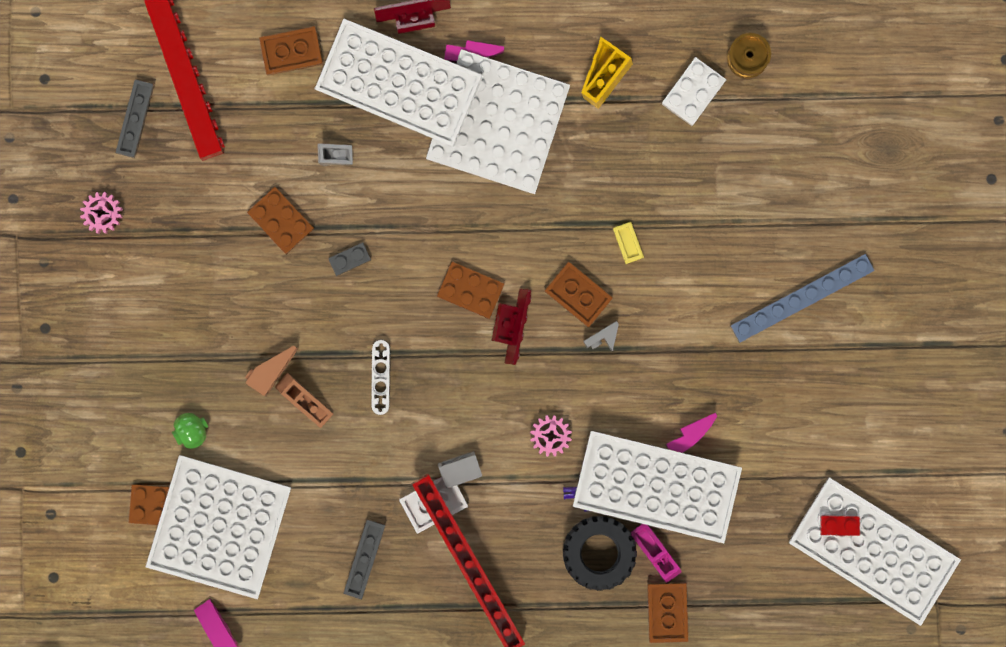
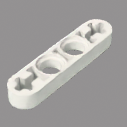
M378 340L373 344L372 410L378 415H384L389 410L390 346L386 341ZM381 343L387 348L386 351H383V357L387 356V360H375V356L379 357V351L376 350V347H379ZM380 362L386 365V371L381 374L375 369L376 365ZM378 382L386 384V390L382 393L377 392L375 389ZM375 394L379 396L386 395V399L382 398V403L386 405L382 412L375 408V404H379V398L375 399Z

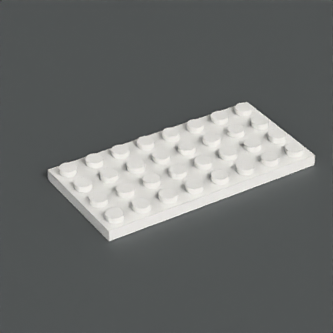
M343 19L315 90L454 147L483 75Z
M591 431L573 507L724 543L742 468Z
M829 477L788 542L920 626L961 561L958 557ZM820 516H860V536L820 535Z

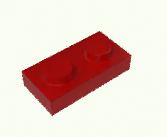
M820 516V535L860 536V516Z

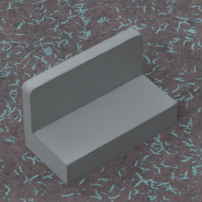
M474 451L438 463L446 488L482 477Z

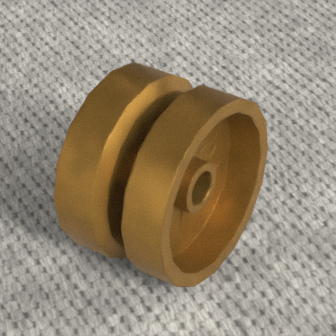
M746 33L737 37L727 54L728 67L732 73L745 79L755 78L762 74L771 59L772 53L769 43L764 37L755 33Z

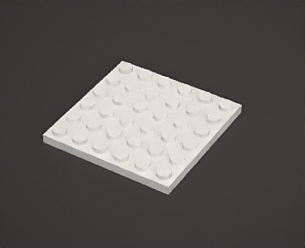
M461 50L457 65L483 75V78L455 146L452 147L432 138L426 159L535 194L570 85Z
M179 455L146 567L258 599L291 487Z

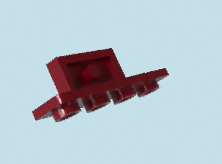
M413 0L374 8L376 22L395 19L397 31L400 34L435 27L433 12L450 9L451 5L450 0Z
M519 289L516 307L499 303L491 341L508 345L505 364L516 365L520 357L519 348L524 337L523 329L528 317V305L531 302V290Z

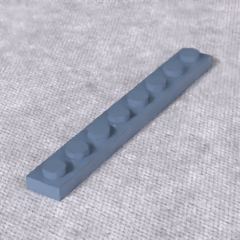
M866 254L730 327L740 343L868 275L874 269Z

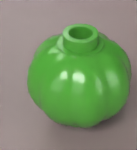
M184 413L176 418L173 424L176 430L172 431V434L178 445L184 444L189 449L201 446L206 439V428H208L203 417L199 418L193 413Z

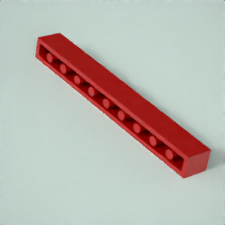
M144 0L200 159L204 161L224 154L222 149L225 148L222 137L218 138L216 130H219L218 124L215 119L212 120L210 112L213 111L210 102H206L203 96L206 94L203 83L199 84L197 79L200 76L198 68L193 66L191 59H194L190 48H186L185 41H187L184 30L180 31L178 24L181 23L178 13H174L172 8L175 5L174 1Z
M429 474L411 483L503 646L522 647L525 645Z

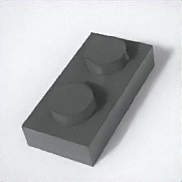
M363 243L328 258L336 276L371 261Z

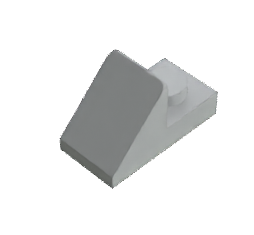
M318 144V163L322 166L352 165V145Z
M614 322L583 342L586 348L592 347L594 349L603 344L601 340L604 339L612 352L619 326L618 322Z

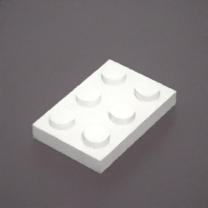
M695 57L664 99L662 105L693 126L726 79Z
M442 477L433 481L452 515L468 507L457 485L446 488ZM416 491L399 500L417 534L435 525Z

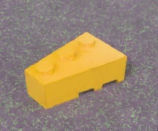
M600 37L597 51L594 54L591 68L581 92L583 99L597 109L601 107L633 65L631 57L602 37Z

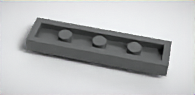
M139 80L134 81L116 154L131 158L136 157L154 84Z
M370 520L366 521L343 594L362 600L386 525Z

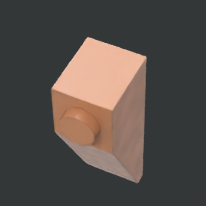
M292 346L257 366L254 370L251 369L245 377L247 379L245 384L267 397L298 348Z
M287 373L275 386L280 394L320 428L333 415L327 407L290 374Z

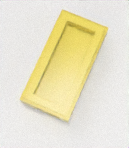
M631 222L613 228L625 264L644 258Z

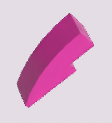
M467 40L465 48L446 45L444 60L457 63L461 50L486 58H493L504 53V46Z
M713 413L679 429L682 437L666 443L667 450L680 453L688 450L705 435L717 418V414Z
M641 524L631 532L633 539L666 583L682 572L648 525Z
M211 599L194 609L198 620L214 647H240Z

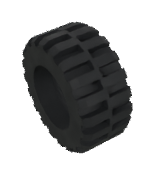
M592 516L581 520L571 528L563 544V561L568 573L578 584L590 590H610L617 585H621L627 577L629 578L636 564V543L632 534L623 524L609 517ZM594 535H605L611 538L617 546V560L608 570H591L582 560L581 550L583 544Z

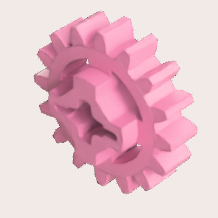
M96 192L95 198L89 195L90 201H83L86 207L80 208L84 212L80 217L86 219L83 224L85 226L90 225V231L96 228L97 234H100L101 230L105 234H108V229L114 231L113 225H120L117 219L123 218L119 214L123 209L117 207L120 202L118 200L113 202L114 196L110 195L108 197L106 192H103L102 196ZM108 202L112 205L114 211L109 210ZM103 209L108 214L100 216L95 212H101ZM90 215L94 216L95 224L91 221ZM112 219L108 224L105 225L106 221Z
M548 415L545 417L546 421L538 419L540 424H534L533 426L536 430L530 432L534 435V438L530 439V441L536 442L533 448L539 447V454L545 451L547 457L550 452L553 453L554 457L557 451L561 454L564 453L562 448L569 447L566 441L572 440L567 437L568 434L572 433L569 430L566 431L568 423L563 425L562 418L556 421L555 415L552 420H549ZM550 423L547 430L540 431L543 425ZM556 425L561 427L564 435L557 432ZM552 430L553 434L560 437V439H552V442H550L548 437L542 434H548ZM538 437L544 439L546 442L545 447L540 444ZM555 442H562L559 447L552 449Z

